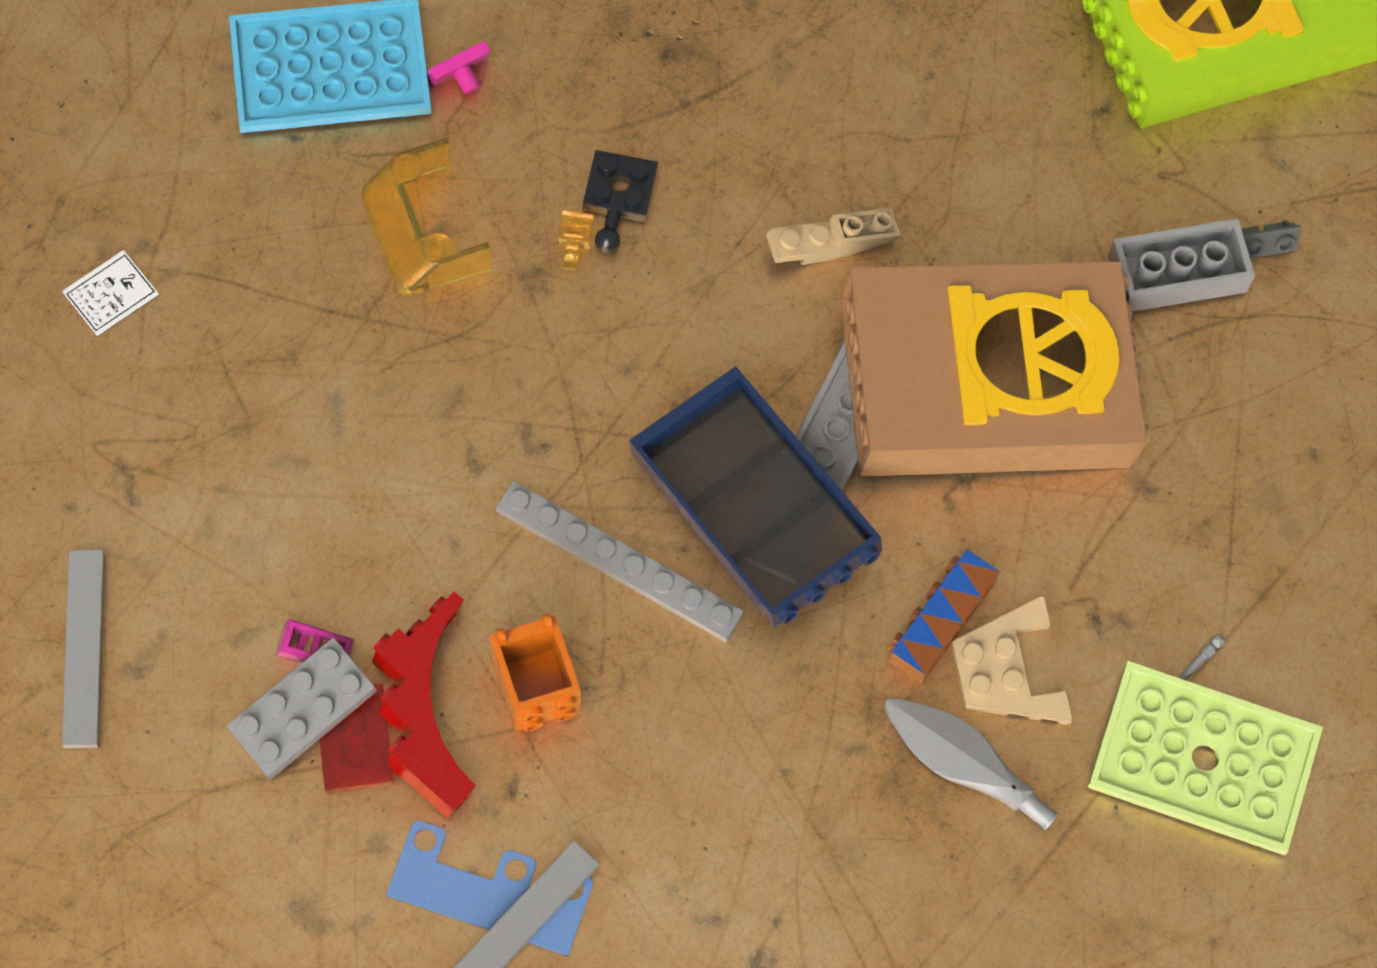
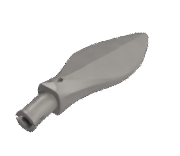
M889 698L884 701V709L905 744L934 773L956 784L990 795L1014 811L1020 809L1041 826L1044 831L1055 820L1058 813L1032 793L1034 789L1010 770L990 743L973 726L948 712L898 698Z

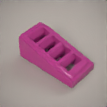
M288 619L283 626L276 655L303 663L318 650L321 640L328 642L334 638L349 656L354 639ZM293 634L299 635L296 648L290 647ZM307 637L313 638L309 652L303 651Z

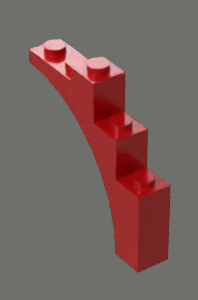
M455 591L447 599L441 596L429 609L431 615L424 622L418 619L406 634L399 628L391 636L387 633L384 634L373 647L376 652L372 663L395 683L381 697L383 704L379 714L403 734L388 749L391 755L387 765L447 819L462 806L476 787L469 777L457 766L444 745L434 719L430 696L431 665L436 646L444 630L459 613L464 599Z

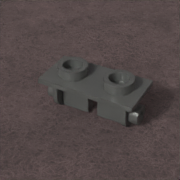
M1284 220L1279 223L1266 224L1261 231L1258 226L1241 228L1250 258L1298 251L1301 226L1295 225L1294 222L1289 223L1288 220Z

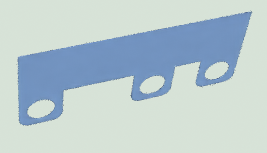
M423 821L414 822L410 828L386 896L490 930L528 890L536 868V861L532 857L510 850L504 852L494 879L490 880L437 862L446 837L444 829ZM428 829L436 835V844L429 851L419 850L414 844V837L420 830ZM519 859L526 864L527 873L523 879L513 881L507 878L504 869L510 860ZM590 877L583 884L584 891L582 895L574 900L569 899L528 943L566 956L569 955L593 886V881Z

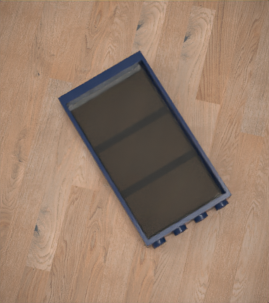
M736 366L629 440L631 452L635 459L774 628L781 623L787 624L797 617L800 609L809 603L815 604L826 595L828 589L835 584L841 585L847 582L852 577L853 571L863 564L865 566L872 564L881 554V536Z

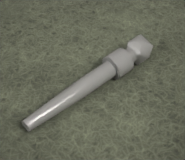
M1220 634L1214 635L1210 640V644L1203 646L1199 651L1200 654L1178 678L1187 680L1206 660H1210L1216 654L1215 650L1224 645L1225 639Z

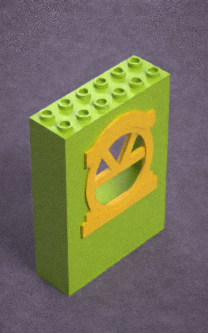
M1082 0L1085 12L1087 14L1090 13L1094 21V33L1097 39H1101L1104 44L1106 61L1110 66L1113 65L1117 74V86L1127 97L1129 114L1133 119L1136 118L1140 129L1377 61V0H1262L1256 14L1247 23L1236 29H1233L1221 0H1197L1177 22L1173 21L1166 14L1159 0ZM1208 8L1219 33H1200L1189 30V27Z

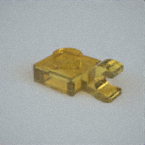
M562 211L557 245L566 246L563 269L576 271L579 248L589 249L594 215Z

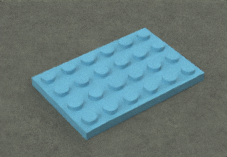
M384 0L229 16L240 133L431 114L418 0Z

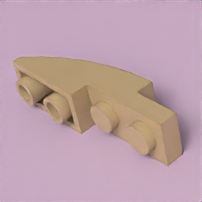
M892 207L835 214L826 222L771 228L766 234L775 263L799 260L801 265L819 263L857 254L899 239L901 236Z

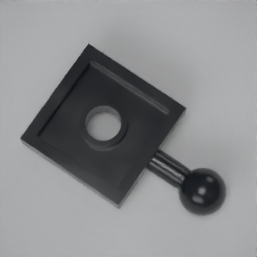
M595 150L582 210L607 215L604 228L599 230L595 236V245L601 252L612 253L620 246V235L617 232L619 218L641 222L646 221L658 162ZM623 181L629 187L624 191H617L611 185L614 182Z

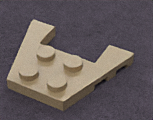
M1044 596L1038 597L952 641L951 649L964 709L1008 716V714L1020 715L1038 721L1046 719L1058 721V724L1064 725L1071 724L1072 715L1066 691L1031 696L1017 636L1018 633L1049 629L1050 620Z

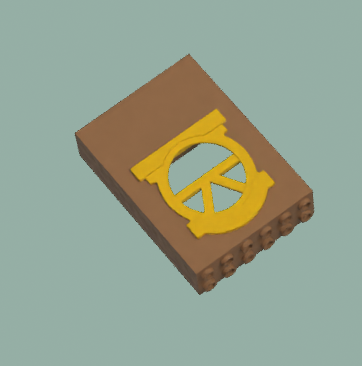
M1121 261L851 267L840 294L859 477L1131 468L1137 457L1140 456L1144 446L1148 444L1150 430L1148 424H1144L1143 419L1145 397L1143 393L1139 392L1138 385L1141 379V368L1139 363H1135L1134 352L1136 351L1137 341L1135 333H1131L1130 329L1132 306L1126 301L1125 293L1128 289V278L1126 273H1122ZM1018 308L1030 400L1009 395L994 386L981 371L976 358V340L980 330L988 320L1005 310ZM1032 308L1050 311L1063 318L1064 322L1035 339ZM1073 331H1076L1085 348L1086 361L1083 373H1078L1038 353ZM1039 368L1071 383L1072 388L1058 396L1044 399Z

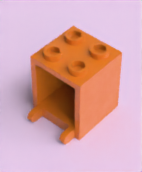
M548 613L542 615L541 620L505 631L503 628L496 629L495 634L489 635L490 657L515 731L523 729L524 732H530L541 728L544 722L554 719L561 722L576 716V712H579L581 709V689L555 615L550 616Z

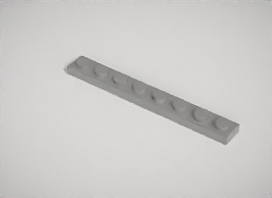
M515 481L512 482L496 506V512L726 643L744 615L743 610Z

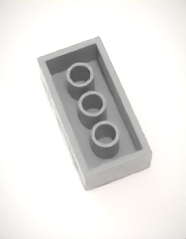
M1238 218L1117 238L1113 240L1107 256L1109 262L1121 261L1122 273H1126L1128 278V289L1125 293L1126 301L1131 304L1132 312L1247 293L1255 277Z

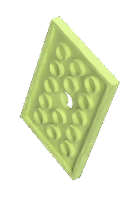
M1127 661L1087 788L1286 855L1323 727ZM1200 746H1207L1213 749L1218 759L1217 766L1212 770L1199 769L1192 760L1193 751Z

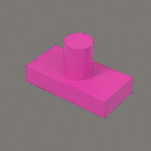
M485 41L429 68L427 79L431 87L434 88L455 77L464 95L478 90L481 84L471 68L487 61L490 50Z

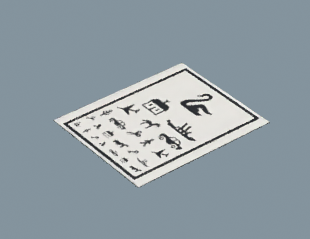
M124 250L62 291L97 336L159 295Z

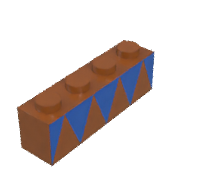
M966 549L961 558L956 555L952 558L944 571L948 575L942 584L938 581L933 584L926 595V598L929 599L928 603L923 609L917 607L907 621L910 627L903 635L898 632L888 647L892 651L888 663L920 685L924 683L948 650L952 641L956 639L996 584L1000 574L999 570L968 549Z

